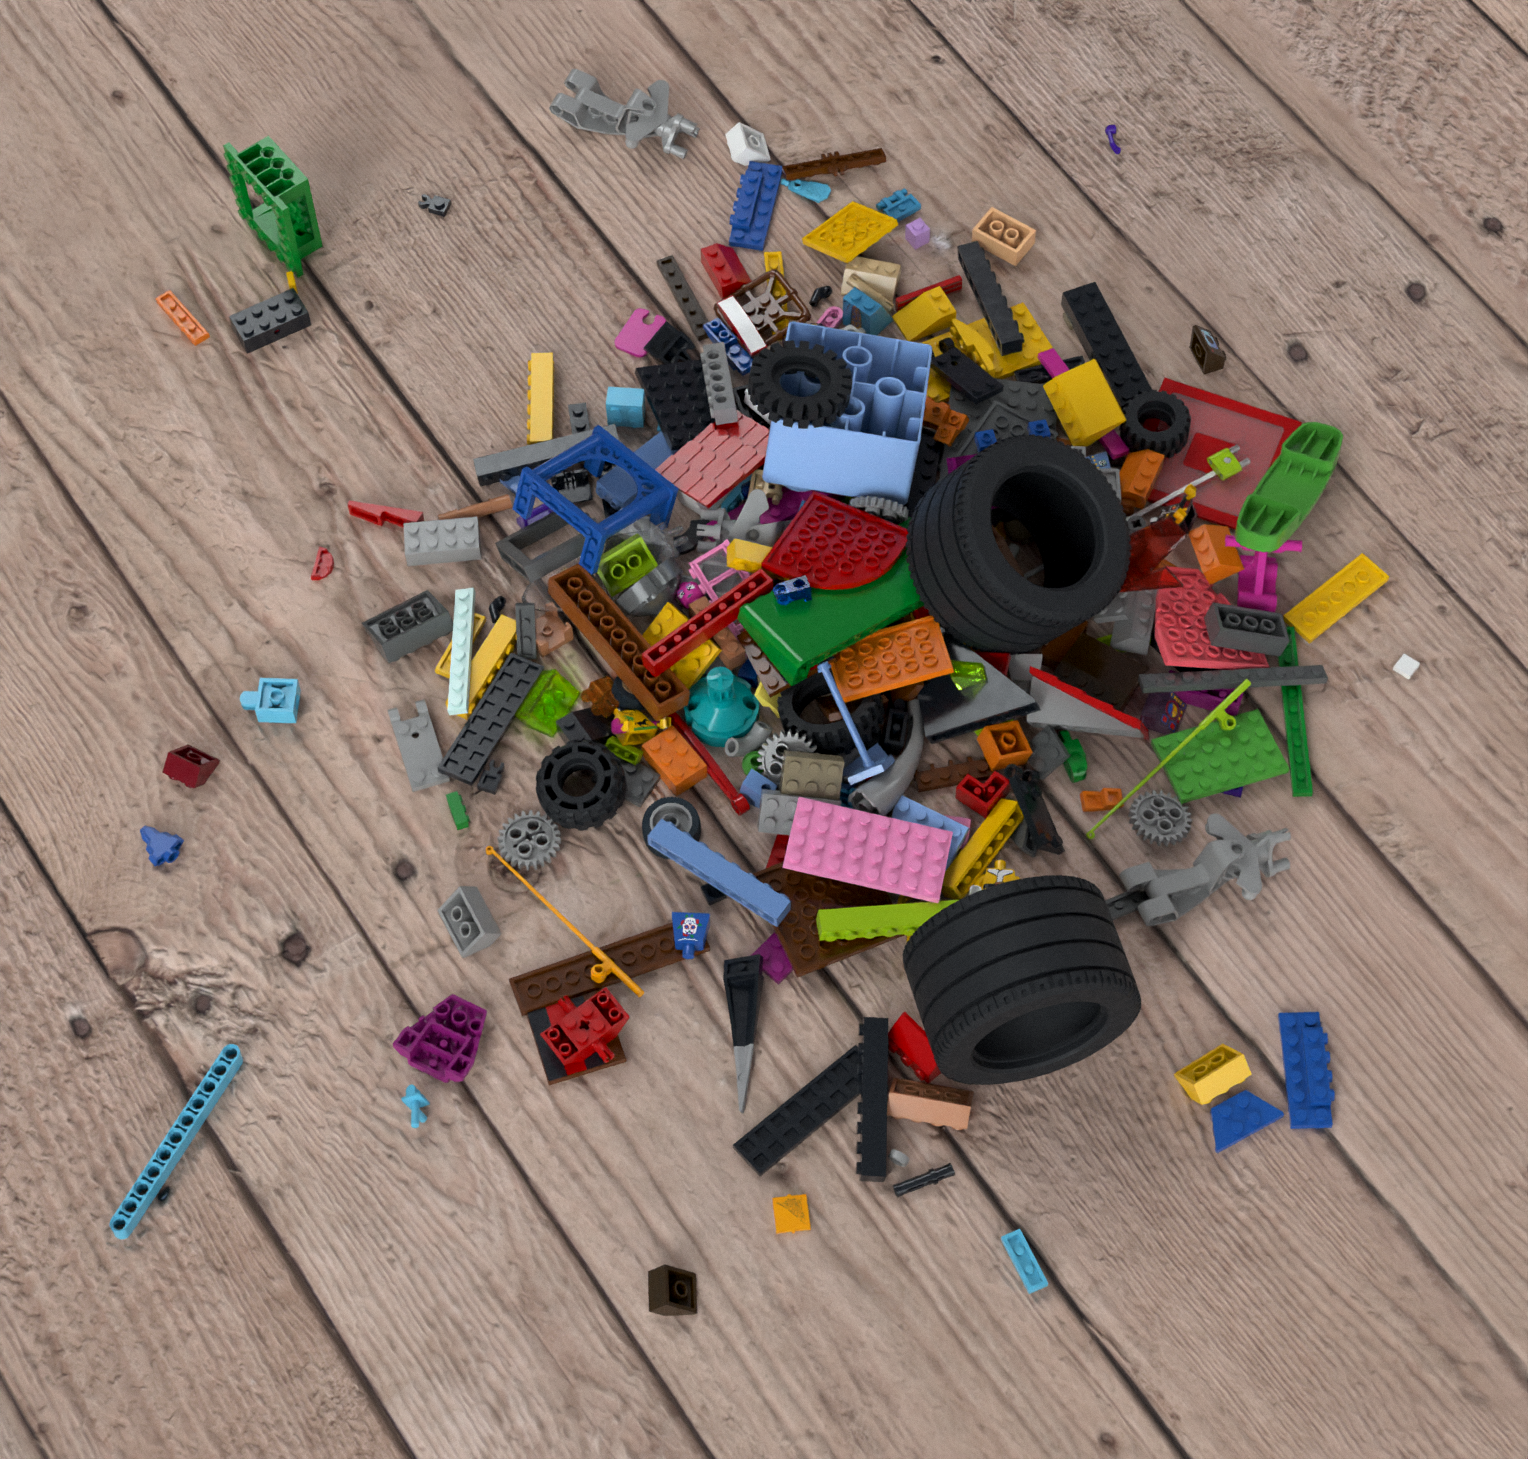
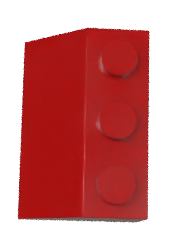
M715 243L701 249V263L722 299L740 289L741 285L751 282L749 275L733 248Z
M903 1012L888 1032V1049L892 1053L896 1052L900 1056L902 1063L914 1070L918 1079L924 1080L929 1084L941 1074V1071L935 1062L925 1030L906 1012Z

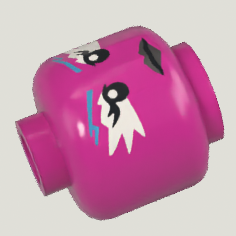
M692 581L680 584L676 596L684 608L689 609L690 603L705 595L698 587V584Z

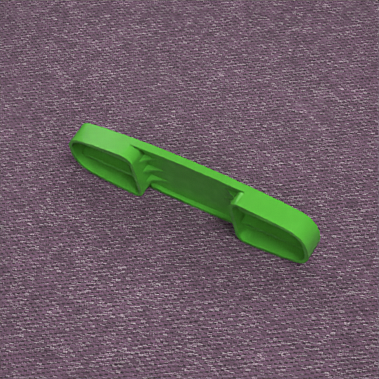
M1307 422L1298 427L1282 444L1281 454L1260 480L1254 492L1247 496L1241 508L1235 531V539L1241 546L1260 552H1272L1279 549L1298 529L1317 503L1336 467L1343 441V434L1340 430L1323 423Z

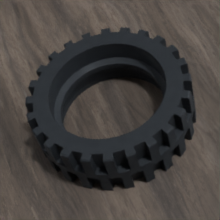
M817 672L780 692L781 697H778L779 707L777 708L785 734H788L789 729L792 730V735H795L797 731H799V737L806 734L805 740L812 739L811 746L817 745L814 753L838 756V754L844 752L845 755L850 754V750L857 749L844 719L831 724H812L800 718L802 711L809 703L820 696L831 693L822 672ZM880 693L861 698V704L851 714V718L863 743L865 741L869 743L873 739L872 734H877L880 730L878 724H883L885 710Z

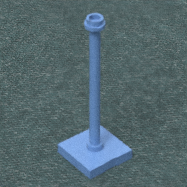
M828 661L819 664L817 671L818 673L822 672L864 762L862 767L856 769L848 777L850 785L884 772L895 762L892 754L876 761L870 759L829 670L832 667Z

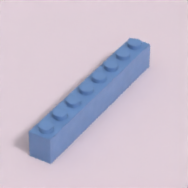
M661 819L649 833L648 845L772 925L778 927L791 910V901L785 894L777 893L769 884H763L757 880L756 876L752 873L744 872L738 864L730 863L721 853L713 852L705 843L694 840L688 832L680 831L672 822H666Z

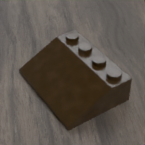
M1083 632L1062 658L1053 675L1058 677L1061 682L1081 689L1087 695L1113 705L1115 710L1123 713L1139 686V674H1146L1149 668Z

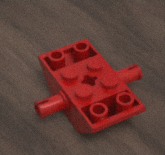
M605 987L578 1007L574 1005L568 995L563 996L565 1002L560 998L558 1005L561 1006L567 1015L540 1035L562 1064L566 1065L584 1061L595 1052L598 1053L604 1063L609 1062L608 1057L612 1060L615 1054L606 1044L617 1037L630 1017L610 991Z

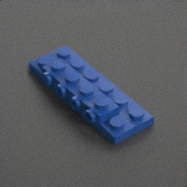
M749 161L745 175L741 174L740 185L742 187L737 189L736 197L739 199L734 201L733 211H735V214L730 216L729 224L732 225V231L729 238V246L763 251L783 174L782 166Z
M1319 1012L1279 1013L1278 1023L1290 1129L1332 1128L1330 1105L1331 1101L1335 1100L1334 1089H1330L1329 1082H1332V1070L1327 1069V1064L1330 1063V1052L1325 1051V1045L1328 1044V1035L1323 1033Z

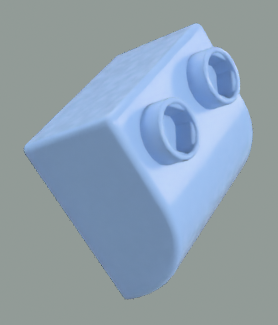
M790 322L785 341L794 340L796 347H799L800 341L809 342V349H813L815 344L824 346L823 354L829 350L837 353V359L842 358L847 363L846 368H850L851 379H853L849 404L845 408L844 414L841 417L836 416V421L830 424L824 421L822 427L814 428L809 421L808 429H798V421H794L792 428L783 426L784 418H781L777 423L771 421L762 475L763 480L767 483L783 485L796 492L814 490L859 498L860 496L865 498L867 496H876L880 499H891V502L905 505L908 502L920 446L932 346L824 326ZM797 371V374L785 375L784 373L780 377L781 387L793 396H812L821 387L817 377L814 379L804 375V372Z

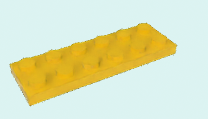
M1362 553L1283 615V620L1290 627H1294L1295 631L1310 644L1385 584L1390 576Z

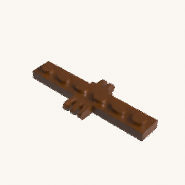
M882 148L840 155L838 151H835L834 155L831 152L827 153V157L825 154H821V159L782 166V173L786 181H794L803 177L810 178L820 174H833L836 177L838 172L842 176L844 171L848 169L885 163L886 155Z

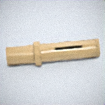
M851 274L847 279L846 283L849 286L856 287L882 305L888 314L894 308L895 304L884 298L881 292H876L854 274Z

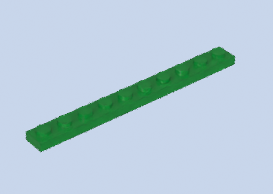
M1286 627L1289 643L1281 656H1277L1278 667L1299 666L1294 627ZM1301 685L1280 686L1292 797L1312 796L1313 789Z

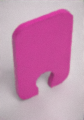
M642 308L636 309L614 341L615 347L639 358L646 356L647 352L643 348L666 322V319L656 315L654 322L647 325L643 323V319L649 315V311Z

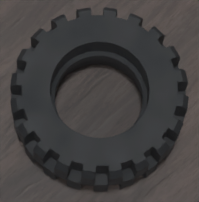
M1146 390L1141 392L1140 395L1132 396L1125 403L1122 412L1127 421L1120 425L1119 431L1120 438L1131 453L1149 449L1165 455L1164 458H1171L1174 456V453L1178 454L1185 447L1189 436L1191 415L1189 414L1188 407L1184 406V402L1181 399H1176L1177 396L1172 393L1171 395L1167 394V391L1157 392V390H1151V392H1147ZM1146 419H1159L1166 422L1170 428L1161 432H1153L1142 427L1140 422Z

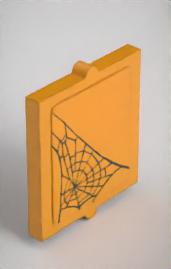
M788 1194L784 1197L772 1198L776 1234L786 1232L794 1234L796 1231L811 1230L806 1194L793 1196Z

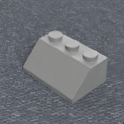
M459 886L437 910L462 958L491 946L502 934L477 887Z

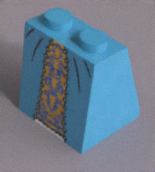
M856 287L843 297V324L845 326L853 325L857 329L863 328L866 334L877 336L893 321V318L882 305Z

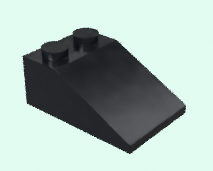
M607 704L574 711L556 720L557 733L565 744L572 740L581 742L586 739L592 740L596 744L601 743L605 745L610 737L614 736L617 738L611 731V722L614 720L615 715Z

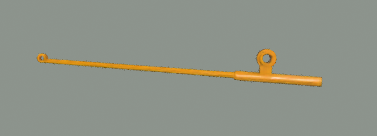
M492 846L486 847V854H494L603 962L591 968V979L594 982L602 983L607 975L613 972L638 997L643 996L644 991L599 947H595L507 863Z

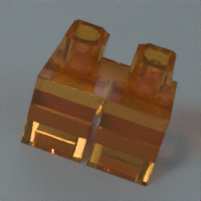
M608 675L590 682L589 687L583 690L580 696L584 703L591 701V711L595 716L602 714L604 718L609 717L619 707V701L614 698L611 691L614 682Z

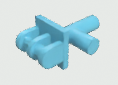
M409 1085L406 1088V1096L402 1097L401 1100L411 1109V1127L418 1128L419 1121L424 1123L427 1120V1116L419 1108L430 1105V1102L414 1085Z

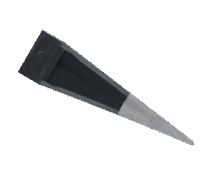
M760 954L724 960L723 980L734 1046L739 1111L742 1114L745 1109L764 976H762L763 956Z

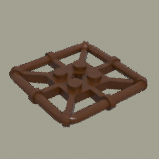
M772 269L750 283L741 285L740 289L727 296L733 295L735 299L743 294L747 296L750 302L742 306L759 334L769 328L774 332V335L764 340L767 347L778 340H783L787 334L788 326L778 330L775 326L777 323L784 319L806 323L811 319V314L799 298L796 289L790 286L777 269ZM770 279L766 292L754 298L750 290ZM776 280L779 281L787 292L786 295L777 300L772 296ZM793 300L802 313L785 312L781 306ZM716 303L713 309L717 317L732 332ZM761 311H765V314H764V315L759 314V313H760ZM737 337L738 344L749 354L745 345H742Z

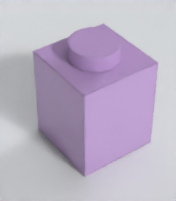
M918 218L906 225L905 239L916 250L929 243L930 228L921 218Z

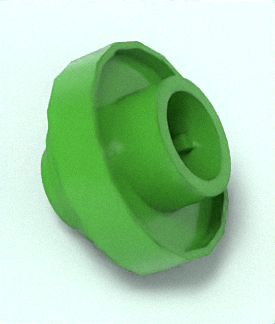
M752 751L744 756L742 769L745 775H748L751 768L760 774L764 771V769H758V765L762 763L757 761V758L762 756L758 753L759 751Z

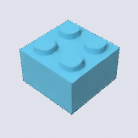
M608 387L606 398L608 425L615 424L616 427L644 428L646 413L644 389Z

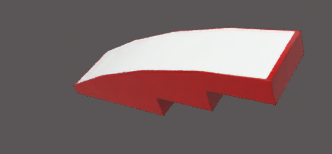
M733 295L717 302L732 332L736 333L741 344L745 345L751 357L767 348L758 330Z

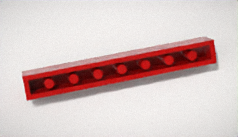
M760 568L643 652V666L656 678L734 622L742 605L745 603L750 604L757 597L770 593L774 589L773 580Z

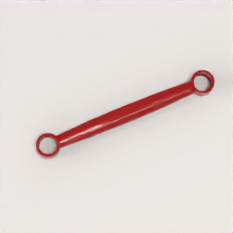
M676 712L666 716L671 717V725L676 728L707 765L708 775L730 800L734 811L739 816L749 811L750 805L746 798L736 791L725 773Z

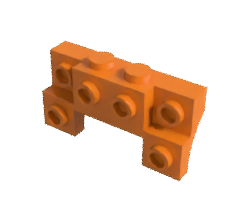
M926 396L923 426L937 430L933 438L934 441L945 443L951 447L958 434L966 428L969 418L965 414L951 410L947 403H937L932 398Z

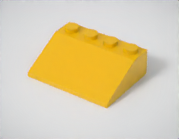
M1096 359L1066 371L1043 385L1073 446L1088 447L1127 421Z

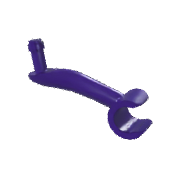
M1108 125L1105 128V133L1108 135L1110 147L1116 154H1120L1121 148L1115 144L1113 134H1116V126Z

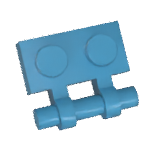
M904 188L893 192V195L888 198L881 199L876 204V208L878 210L883 209V214L893 217L899 222L919 211L921 204L912 194L905 197L908 192Z

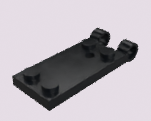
M947 337L939 341V349L943 354L935 357L932 350L930 368L974 404H978L1003 392L1004 386L957 349L951 338Z
M1015 764L1007 765L1004 774L1009 779L1036 848L1057 855L1065 852L1062 845L1063 840L1057 833L1043 799L1042 790L1037 784L1039 773L1031 769L1023 771L1020 766ZM1015 768L1016 772L1012 777V770ZM1032 773V779L1028 781V777Z

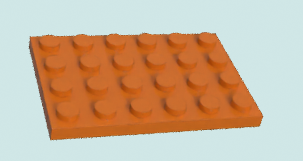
M927 616L880 629L835 654L837 662L830 664L835 683L844 702L954 673L939 623L933 620L934 617Z

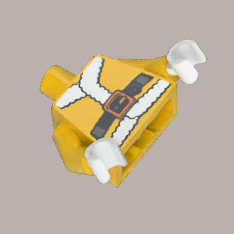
M996 860L994 868H987L985 874L980 875L977 881L970 886L969 895L994 885L1018 880L1020 877L1015 876L1013 869H1006V861Z

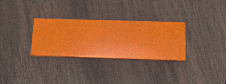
M171 290L155 298L157 304L195 346L210 337L206 329Z

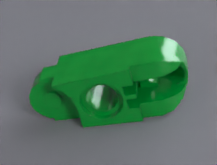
M1066 729L1059 731L1058 737L1070 754V757L1063 762L1070 781L1076 783L1085 780L1088 765L1086 754L1078 738L1072 740Z

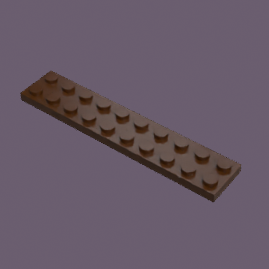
M673 923L599 947L630 978L685 960L682 957L683 950L675 949ZM707 939L704 950L695 951L694 956L710 951ZM592 950L509 978L511 989L522 1016L526 1015L527 1012L557 1003L560 998L564 1001L563 996L565 995L573 998L622 981L613 972L608 974L602 983H596L591 979V968L596 964L603 963L592 953Z

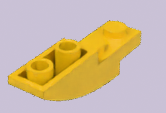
M952 319L949 330L951 336L956 338L959 350L963 351L966 356L972 355L974 362H977L983 370L995 378V366L993 365L994 351L990 345L970 326L957 319Z

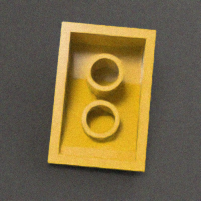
M939 286L921 294L894 314L892 318L906 341L914 342L951 327V320L956 319V310Z

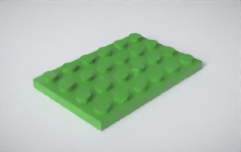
M1258 709L1233 716L1236 720V726L1232 730H1222L1218 720L1211 722L1163 766L1181 804L1289 773V767ZM1197 727L1152 739L1151 745L1160 763Z

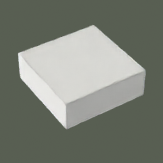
M1403 654L1394 665L1393 670L1410 679L1419 668L1420 663Z

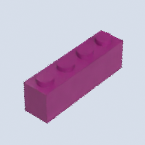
M1169 670V673H1176V671ZM1235 688L1173 692L1174 697L1173 694L1170 696L1171 692H1163L1162 697L1175 701L1178 698L1182 703L1213 711ZM1243 693L1225 709L1228 715H1238Z

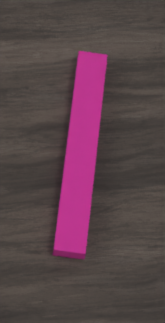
M1054 348L1038 353L1037 358L1052 378L1069 371V368ZM1114 429L1098 439L1113 460L1129 453L1128 447Z

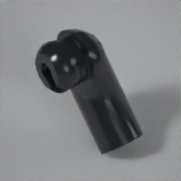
M824 286L815 289L809 304L812 307H817L821 299L827 298L832 294V288Z
M498 596L489 606L492 623L497 622L500 617L499 613L506 604V599L503 596Z

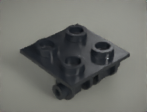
M581 468L574 470V472L570 470L569 473L564 471V473H558L550 478L552 487L573 504L593 500L587 477V469Z

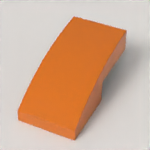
M1103 788L1100 792L1082 791L1080 793L1083 812L1112 810L1123 799L1120 788Z

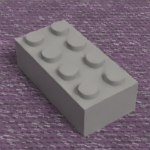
M477 517L403 523L407 566L481 560L480 530Z
M762 789L757 824L758 832L790 835L799 797L841 806L840 798L837 800L781 794L777 790Z

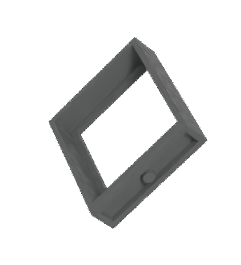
M552 512L495 544L501 559L532 583L580 557L585 537L580 533L532 560L520 551L521 549L568 525L558 514Z

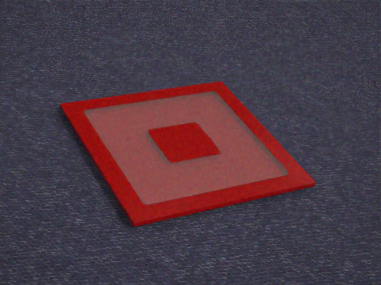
M1164 378L1158 392H1162V390L1167 391V394L1171 395L1172 393L1177 396L1176 399H1181L1184 402V406H1187L1189 409L1191 423L1185 447L1178 454L1174 453L1173 457L1164 458L1163 468L1147 501L1155 503L1212 472L1213 469L1208 464L1207 458L1224 448L1229 449L1238 444L1240 450L1233 453L1234 457L1238 462L1249 458L1251 463L1243 467L1242 471L1224 481L1215 475L1195 486L1197 489L1196 496L1191 498L1197 518L1236 530L1237 520L1247 496L1254 492L1260 480L1281 454L1282 444L1302 425V422ZM1146 419L1143 425L1145 429L1153 432H1161L1170 428L1166 422L1159 419ZM1182 493L1161 506L1165 507L1180 503L1187 494Z

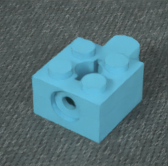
M260 678L258 691L242 692L240 695L241 706L244 710H255L258 722L296 723L301 694L298 679Z

